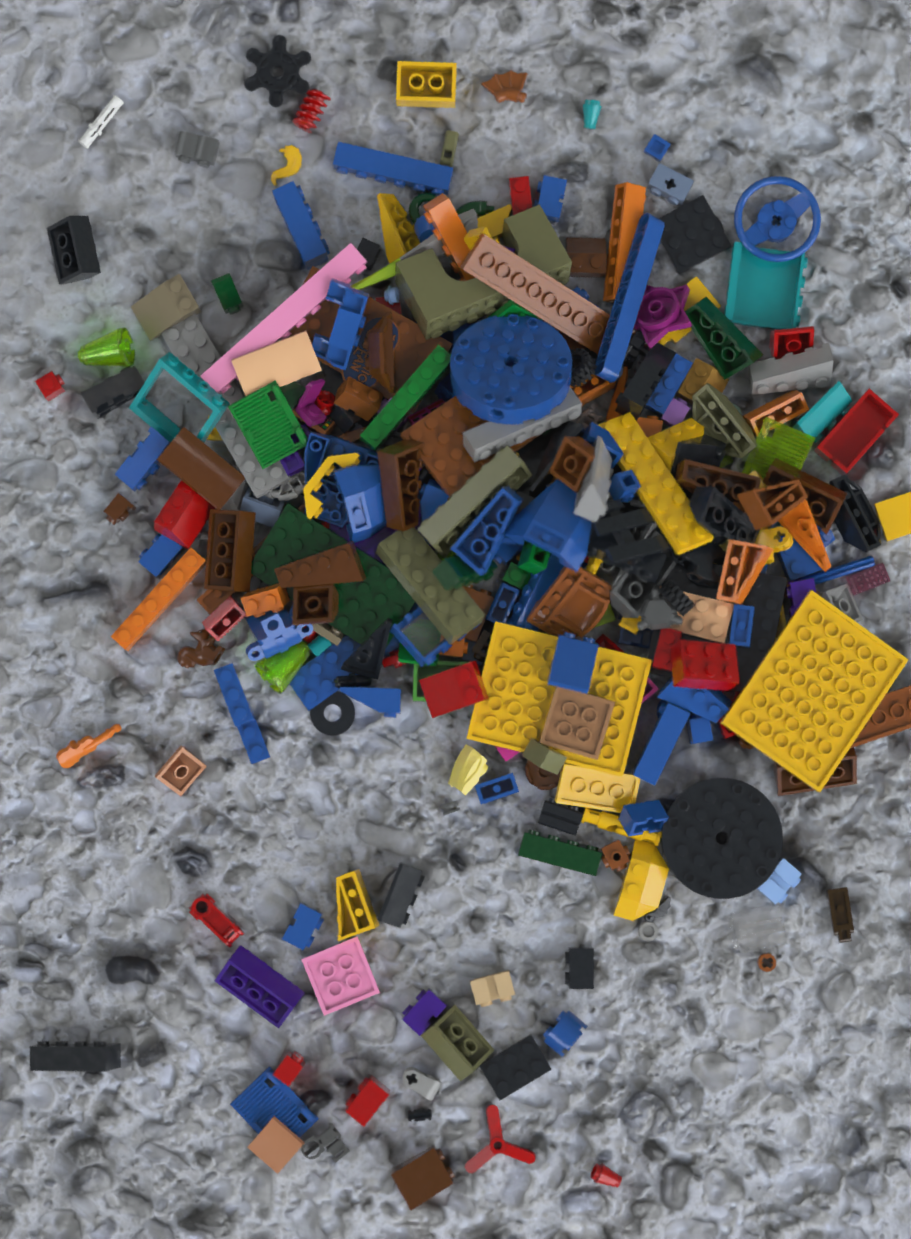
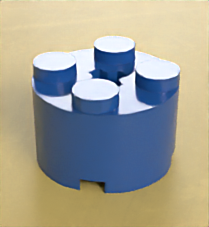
M563 1010L556 1019L557 1025L554 1028L550 1026L543 1034L546 1038L544 1042L561 1057L565 1055L563 1050L569 1051L583 1034L580 1031L581 1028L586 1029L588 1027L570 1010L567 1013Z

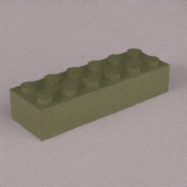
M508 446L500 449L489 463H485L474 477H470L460 490L455 491L445 504L440 505L430 518L425 519L418 528V531L445 558L452 551L451 547L498 492L506 486H509L515 492L532 476L531 472Z
M415 527L404 532L398 530L378 544L376 554L450 645L482 623L485 614L466 590L461 587L457 590L454 588L446 591L432 573L442 561Z

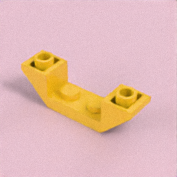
M351 453L328 456L303 488L306 513L309 519L313 517L317 519L324 510L321 507L324 503L311 494L312 491L317 492L323 485V482H321L322 478L325 475L329 477L336 468L333 465L335 462L342 468L358 465L361 462L358 459L360 454Z

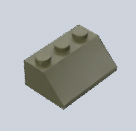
M453 1005L421 1035L459 1081L473 1073L494 1051L492 1046L456 1005Z

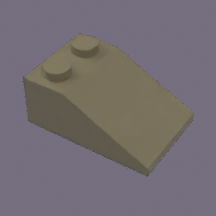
M180 274L162 283L131 306L150 341L190 316L201 313L198 304Z

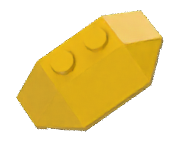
M644 840L634 841L629 858L630 862L627 865L628 867L613 914L614 916L631 921L658 908L669 871L667 864L657 847L654 846V843Z

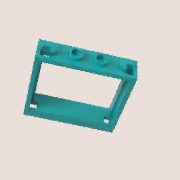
M169 352L158 360L129 409L150 427L152 426L170 443L181 431V428L146 399L152 386L163 369H165L213 410L196 436L205 443L230 403L210 387L206 381H203L196 375L192 369L182 363L178 357Z

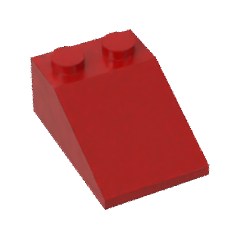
M471 661L419 680L432 718L489 699L476 661Z

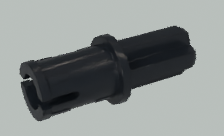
M350 673L347 676H337L333 682L336 688L370 686L372 679Z

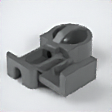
M329 1123L330 1127L319 1136H312L302 1146V1153L308 1159L318 1158L325 1151L324 1147H326L327 1153L330 1151L334 1156L332 1159L335 1163L350 1151L341 1139H337V1136L341 1138V1134L332 1123ZM308 1142H317L309 1150L304 1152L305 1145ZM316 1148H320L317 1155L311 1157L308 1156Z

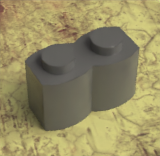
M180 131L174 154L183 163L195 161L198 162L197 165L209 168V165H215L220 142L211 137Z

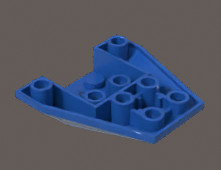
M310 432L304 451L305 486L328 456L358 453L360 454L358 459L361 461L358 465H379L378 453L336 436ZM336 462L333 464L336 467L333 471L342 469ZM332 472L329 477L325 475L322 478L321 482H323V485L317 492L312 491L311 494L324 503L321 506L324 510L317 519L343 528L348 518L342 494L337 489L334 473Z
M351 465L333 471L337 489L342 494L349 524L346 527L350 541L356 543L368 539L385 528L387 524L379 465ZM419 490L417 493V498L421 501V495L419 494Z
M557 478L513 518L504 536L522 545L526 540L560 557V564L578 572L587 555L592 521L574 514L577 492Z

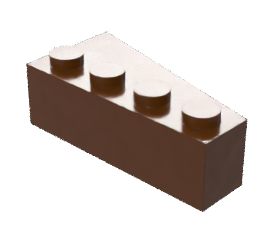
M353 541L274 569L281 588L357 582L366 579Z

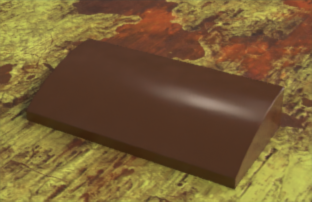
M185 427L181 429L157 459V461L219 511L245 480L244 475Z

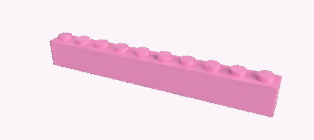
M350 243L201 375L202 379L217 393H226L232 387L230 383L235 379L239 381L231 361L232 359L278 342L280 339L288 338L292 334L290 330L295 326L297 328L302 326L307 321L305 319L310 313L314 315L322 308L320 304L327 300L326 296L332 278L349 284L352 281L350 277L355 273L357 275L362 273L367 268L365 264L368 261Z

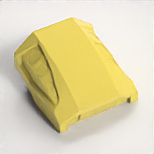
M466 744L455 761L448 784L466 795L479 781L480 776L487 771V760L474 748Z

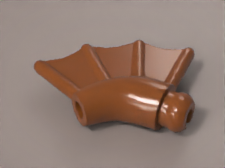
M510 70L505 74L495 73L490 80L481 83L483 87L494 95L498 103L506 100L524 103L527 98V94L522 92L527 77L526 72L516 73Z

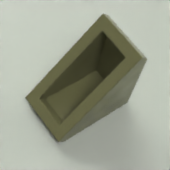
M531 738L522 754L523 757L538 767L557 775L567 756L539 743V741Z

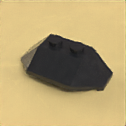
M845 474L829 481L830 485L848 493L834 520L844 542L864 552L881 546L880 522L862 488L854 481L848 479V476Z

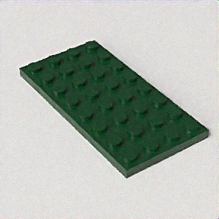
M288 503L252 560L251 574L268 585L278 584L279 581L274 570L275 568L349 541L314 518L309 519L306 513ZM355 546L366 579L364 581L333 584L339 593L338 614L334 621L328 624L359 644H362L387 618L393 619L392 625L395 623L399 624L402 618L410 612L415 601L385 564ZM288 587L286 591L289 598L293 600L294 587ZM389 633L387 646L394 637L392 633Z

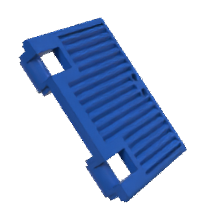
M269 1066L230 1105L257 1134L275 1116L300 1138L319 1118L307 1108V1105L289 1086L273 1076L274 1070ZM267 1078L275 1084L272 1088L265 1082ZM300 1113L306 1117L307 1121L305 1123L298 1117Z

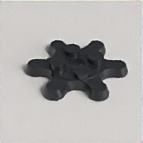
M276 35L273 38L272 49L267 53H262L256 48H250L246 52L247 60L256 66V73L244 81V86L246 90L251 92L258 88L267 89L269 91V103L272 107H279L283 104V94L289 89H293L299 94H306L310 89L309 83L300 77L299 70L311 62V54L307 51H301L295 55L288 53L286 50L287 40L283 35ZM277 67L283 69V75L274 76L272 72Z

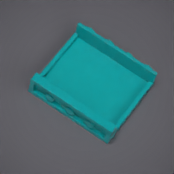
M734 242L724 315L736 325L774 330L799 327L801 315H797L798 307L801 308L803 302L800 290L805 285V276H802L803 269L807 268L808 257H805L804 253L789 261H766L750 253L741 242ZM757 247L758 249L771 254L789 253V251Z

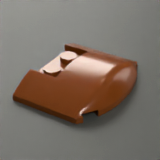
M564 566L542 598L537 600L526 621L551 635L558 636L559 634L563 635L564 632L576 634L575 637L580 636L581 638L598 624L606 612L610 602L612 585L581 566L578 572Z

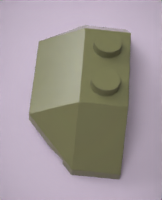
M708 383L692 396L693 419L704 427V435L726 443L725 456L743 458L757 446L752 428L727 396Z

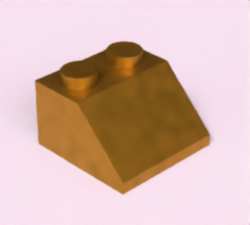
M696 358L676 397L693 405L692 396L707 383L723 393L729 379L724 380L715 367Z

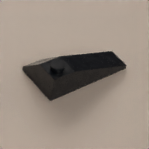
M715 487L695 488L689 506L698 524L709 533L755 544L760 529L755 530L747 515Z

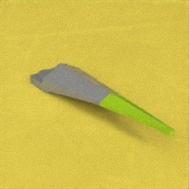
M474 209L458 215L467 233L471 229L478 228L477 213ZM433 234L397 260L351 285V287L360 290L394 277L396 262L433 248L438 259L445 257L446 255L441 248L443 243L441 240L438 241Z

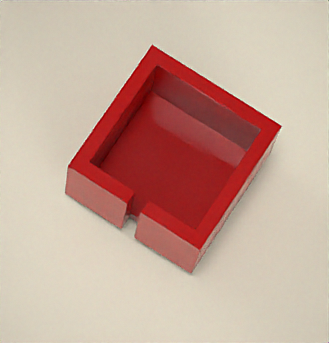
M373 1075L369 1079L365 1077L357 1088L359 1092L357 1094L352 1093L345 1103L347 1106L345 1112L363 1127L388 1098L391 1091Z

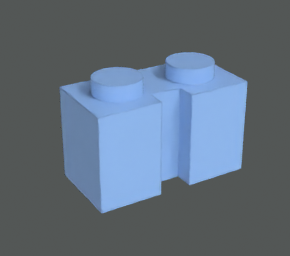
M780 858L771 876L757 890L773 904L778 902L781 904L788 896L786 891L790 886L795 888L801 881L799 877L802 873L787 860Z

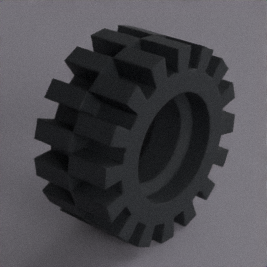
M576 348V351L570 350L572 356V387H575V385L579 387L581 383L586 384V380L592 379L590 375H594V369L597 368L595 360L583 348L581 350Z
M671 579L658 590L682 616L695 606L691 599Z

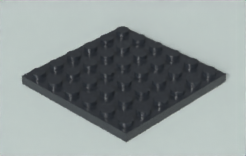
M676 563L663 582L664 585L671 579L683 592L718 600L716 599L718 589L699 585L689 580L685 575L688 568ZM713 564L714 572L721 577L723 565ZM760 573L742 605L755 607L750 647L736 646L739 683L730 690L738 692L743 690L775 642L787 584V578ZM733 613L729 629L727 632L725 644H729L730 642ZM661 629L653 630L647 657L652 659L649 674L672 678V672L656 669L652 666ZM683 634L681 639L690 641L719 643L687 634Z

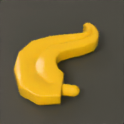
M293 145L285 146V149H279L280 152L284 153L287 165L272 173L271 181L274 186L277 185L276 180L291 177L297 174L302 167L301 153Z

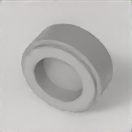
M644 921L639 925L638 934L644 941H653L658 936V927L653 922Z

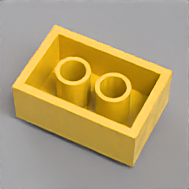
M397 61L396 105L404 107L455 108L457 63Z

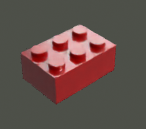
M679 640L670 648L673 687L729 691L739 683L735 644Z

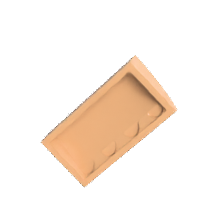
M307 331L231 360L245 396L275 380L279 387L322 371Z

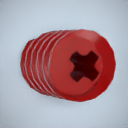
M314 88L306 92L308 97L303 98L305 104L299 106L301 111L296 112L298 118H293L292 120L295 126L308 133H312L310 128H317L313 121L320 122L316 115L324 114L320 107L327 108L323 101L331 100L328 95Z

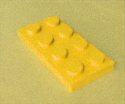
M564 763L560 772L555 802L621 813L624 805L636 803L640 778L633 776L632 773L624 772L623 777Z

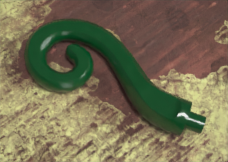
M422 193L414 197L408 211L414 224L416 219L421 217L419 214L420 205L423 202L433 200L437 196L431 193ZM471 201L456 209V212L459 215L474 209L477 216H484L486 213L493 212L495 206L487 205V201Z

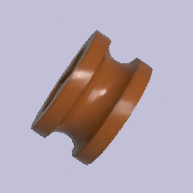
M768 953L760 955L757 960L758 967L766 972L772 971L776 967L775 957ZM771 958L772 961L770 963L772 965L770 967H763L762 963L764 962H762V959Z

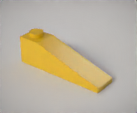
M379 193L377 199L386 257L390 264L418 246L420 241L414 231V225H411L407 220V213L395 195Z

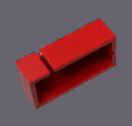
M869 388L813 451L826 462L831 460L832 463L830 465L841 475H846L899 414Z

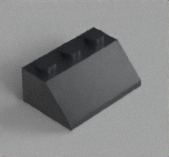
M68 216L47 228L59 285L90 279L101 273L89 216Z
M402 862L399 863L377 919L378 921L401 928L402 924L406 925L410 916L407 913L409 905L413 906L417 895L414 894L417 886L421 887L425 877L421 875L422 870Z

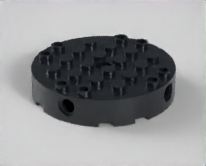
M731 778L702 780L689 786L676 796L666 811L669 819L664 823L661 835V850L664 860L674 877L695 893L715 899H731L746 895L760 887L771 876L779 862L783 846V832L779 816L769 799L748 783ZM720 832H723L726 836V841L722 844L716 841V835Z

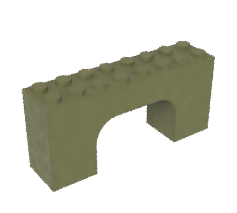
M537 205L504 219L502 240L506 247L515 249L516 255L565 285L569 281L572 261L542 207ZM433 248L396 262L395 283L426 340L438 338L442 333L455 331L464 324H472L481 317L490 316L511 300L477 278L468 281H458L451 278L444 271Z

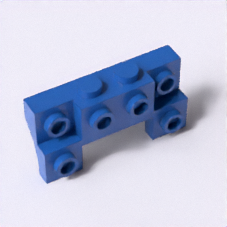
M331 279L326 299L339 304L340 307L330 338L316 333L314 335L312 347L317 357L327 361L334 367L346 370L353 346H358L361 335L357 334L359 328L363 329L366 317L363 314L369 293L352 288L351 284Z

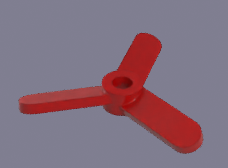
M496 1105L487 1106L486 1116L490 1143L466 1162L465 1170L468 1173H474L496 1154L500 1153L528 1164L534 1163L536 1159L534 1152L506 1142L503 1139L498 1107ZM500 1142L502 1145L500 1148H495L494 1143Z

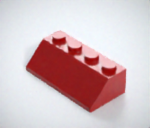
M181 480L155 519L154 530L189 549L209 519L210 509H215V507Z

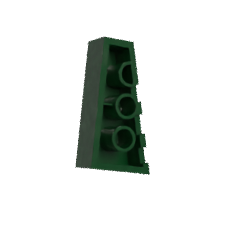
M707 297L685 310L692 324L691 329L724 380L751 365L764 355Z

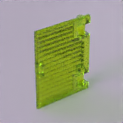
M765 417L761 430L755 439L757 446L750 451L742 473L750 474L751 471L756 470L764 479L775 458L801 470L815 437ZM770 427L775 428L772 437L767 436Z

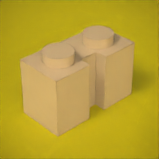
M509 970L470 980L476 1005L480 1004L481 1007L492 1005V1000L499 998L500 1002L511 1000L512 995H515Z

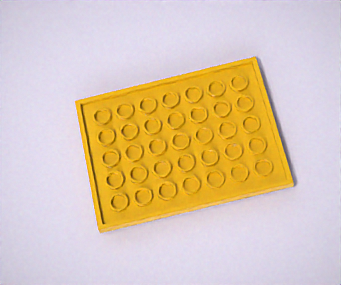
M810 590L720 723L812 789L821 792L909 659L813 590Z
M495 621L482 672V680L489 699L475 703L466 739L519 752L525 751L531 738L540 741L556 686L548 685L547 680L558 636ZM598 646L588 694L615 701L598 760L552 746L548 747L567 756L564 763L623 777L652 659Z

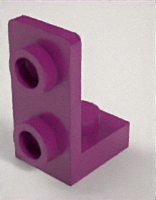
M323 378L316 381L312 380L306 385V390L298 400L299 404L295 409V412L309 427L323 423L326 419L325 414L314 403L325 383Z

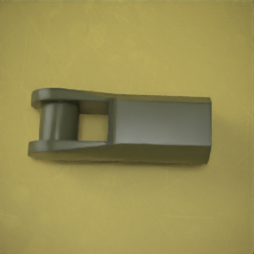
M446 131L440 165L453 166L459 137L458 132ZM445 152L451 153L452 157H444Z

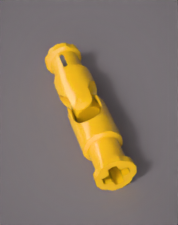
M589 808L584 809L581 823L594 824L597 828L628 837L618 819L619 816L605 811L598 812ZM646 830L643 831L642 835L629 836V838L638 841L645 840L654 843V846H658L662 831L649 833Z

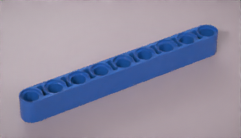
M649 213L643 214L638 222L595 365L597 368L594 369V375L610 383L615 382L619 377L665 226L664 221Z

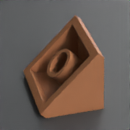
M180 746L157 772L155 777L179 796H182L207 766L186 747Z

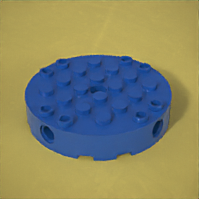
M510 314L508 317L492 316L483 319L467 328L460 335L451 352L450 375L455 396L464 407L466 406L472 410L475 416L490 422L514 425L523 424V421L543 418L550 414L553 408L563 402L571 385L572 356L566 340L551 325L534 317Z

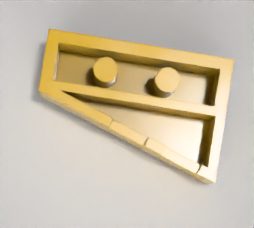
M689 418L647 438L671 472L678 442L703 436L704 427L693 418Z
M360 869L336 877L338 941L380 926Z

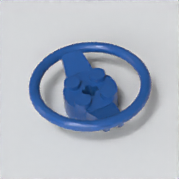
M772 176L756 181L742 193L736 204L734 225L739 240L750 253L766 261L784 262L801 256L813 245L819 234L821 214L814 195L806 186L788 177ZM782 184L800 192V194L786 202L777 200L765 204L757 215L756 223L744 232L742 225L743 208L755 191L767 185ZM811 207L813 214L812 230L807 240L799 248L785 254H771L756 247V245L766 241L777 243L785 241L794 231L797 219ZM773 218L780 221L779 226L772 224Z

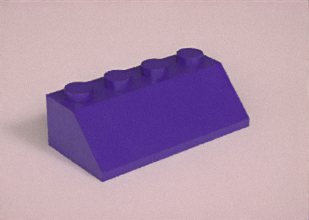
M241 945L215 979L216 983L278 1029L305 993Z

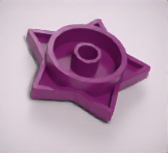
M688 285L672 289L646 286L633 329L642 331L649 348H652L668 332L692 327L684 311L690 292Z

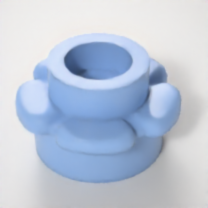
M391 285L384 291L385 301L389 302L390 305L399 303L400 299L398 288Z

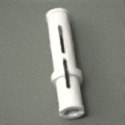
M114 95L94 122L88 125L87 131L78 142L88 149L96 137L101 136L104 127L124 102Z

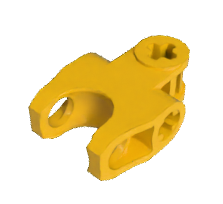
M781 526L768 529V527L760 529L755 544L768 546L773 549L765 565L775 561L773 553L786 551L792 547L793 537L786 528Z

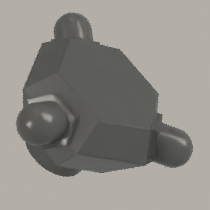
M657 587L651 590L652 596L647 598L640 614L642 618H640L641 621L637 624L639 630L646 628L651 630L670 628L673 624L681 625L683 622L682 617L677 616V609L668 599L661 595Z

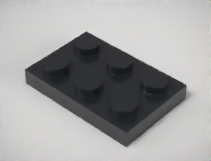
M531 1034L480 1065L481 1070L499 1100L504 1099L552 1070Z

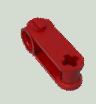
M203 893L189 907V913L196 920L200 919L222 942L231 948L233 946L232 943L245 933L215 904L216 901L208 893L206 895ZM203 901L207 904L208 909L206 912H200L197 909L198 902ZM234 931V934L230 938H228V936Z

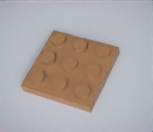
M556 686L539 743L598 760L615 701Z

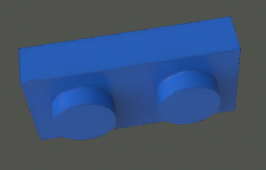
M734 604L729 644L750 647L754 606Z

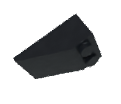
M708 435L678 442L671 474L675 478L677 464L685 459L719 467L726 454V443Z

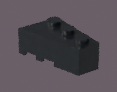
M128 366L122 369L119 374L108 377L103 382L81 392V395L92 414L99 419L135 398L145 382L135 366Z

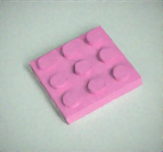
M358 936L301 959L324 1016L380 993Z

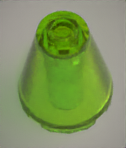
M118 328L82 345L78 351L79 361L83 362L86 366L129 367L134 365L135 349L131 350L130 344L133 343V340L127 328Z
M304 641L289 647V650L283 653L279 652L267 659L263 658L255 664V669L264 681L267 680L271 684L270 687L278 694L286 690L310 655L308 652L310 648Z

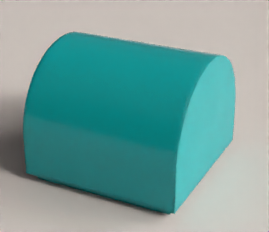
M318 635L307 646L317 657L331 647L332 643L323 636Z

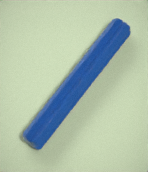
M868 556L828 569L826 572L822 571L800 579L814 578V583L817 585L873 567L875 561L872 556Z

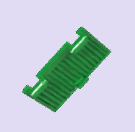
M276 380L228 406L262 469L269 467L307 445L308 438ZM270 391H273L277 398L272 402L267 395ZM294 433H296L300 440L295 444L290 437Z

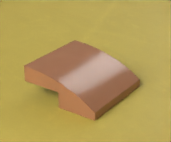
M274 1116L247 1148L278 1174L305 1142Z

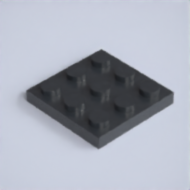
M704 195L658 218L665 223L660 241L679 275L731 248L728 238Z

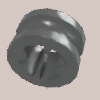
M454 801L440 806L444 810L443 816L459 811L460 808L456 806L458 802Z

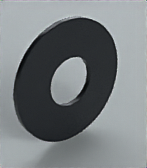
M337 691L310 710L311 721L321 733L331 736L339 735L347 731L353 724L355 708L348 696ZM332 704L340 707L342 713L340 719L336 722H330L324 717L325 708Z

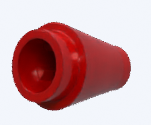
M596 1163L591 1171L590 1178L595 1183L618 1188L622 1181V1176L603 1163Z

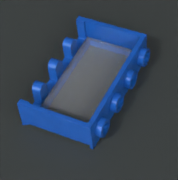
M419 606L411 614L408 613L399 624L395 623L392 625L390 633L399 640L419 663L420 667H423L425 664L431 665L437 659V654L440 652L444 654L452 647ZM467 633L461 638H459L457 641L459 642L460 640H462L467 635Z

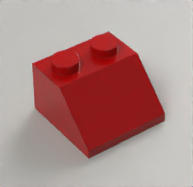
M814 326L773 330L770 332L769 347L772 358L775 357L776 360L781 359L787 353L793 352V355L805 352L806 348L813 347Z

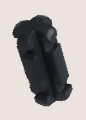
M418 1109L413 1112L409 1110L407 1112L409 1122L412 1120L426 1121V1119H432L431 1109L427 1111L425 1109Z

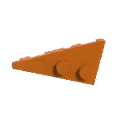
M805 499L779 519L778 522L789 531L798 544L826 572L831 567V563L808 502Z

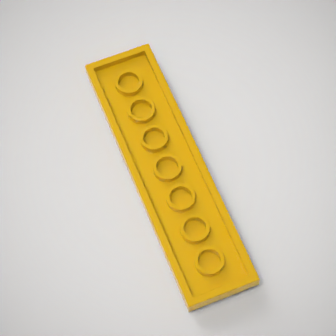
M631 412L598 424V426L609 431L624 454L617 464L622 472L632 469L641 485L636 493L676 554H682L711 542L713 535L696 522L689 506V499L679 484L676 483L675 478Z

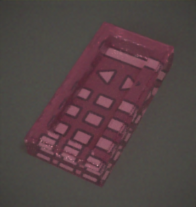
M883 563L845 578L853 596L890 581Z

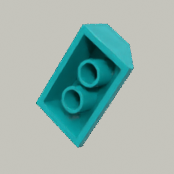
M838 381L791 428L807 445L812 441L816 444L824 436L821 432L825 428L830 430L837 423L835 418L839 414L844 416L851 409L849 404L853 400L842 383Z

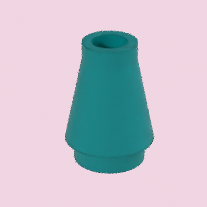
M585 100L582 105L584 128L596 129V123L602 106H600V101Z

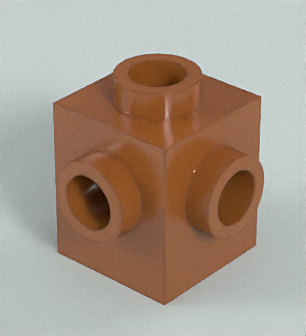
M619 839L600 848L604 855L601 859L606 868L610 867L611 870L616 869L618 872L628 867L626 863L630 862L628 857L631 854L626 845L622 846ZM615 853L619 854V858L617 860L613 859V855Z

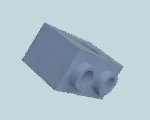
M659 163L648 183L647 189L657 197L661 195L667 198V201L672 205L677 206L679 204L682 206L694 180ZM669 183L673 184L670 190L666 188Z

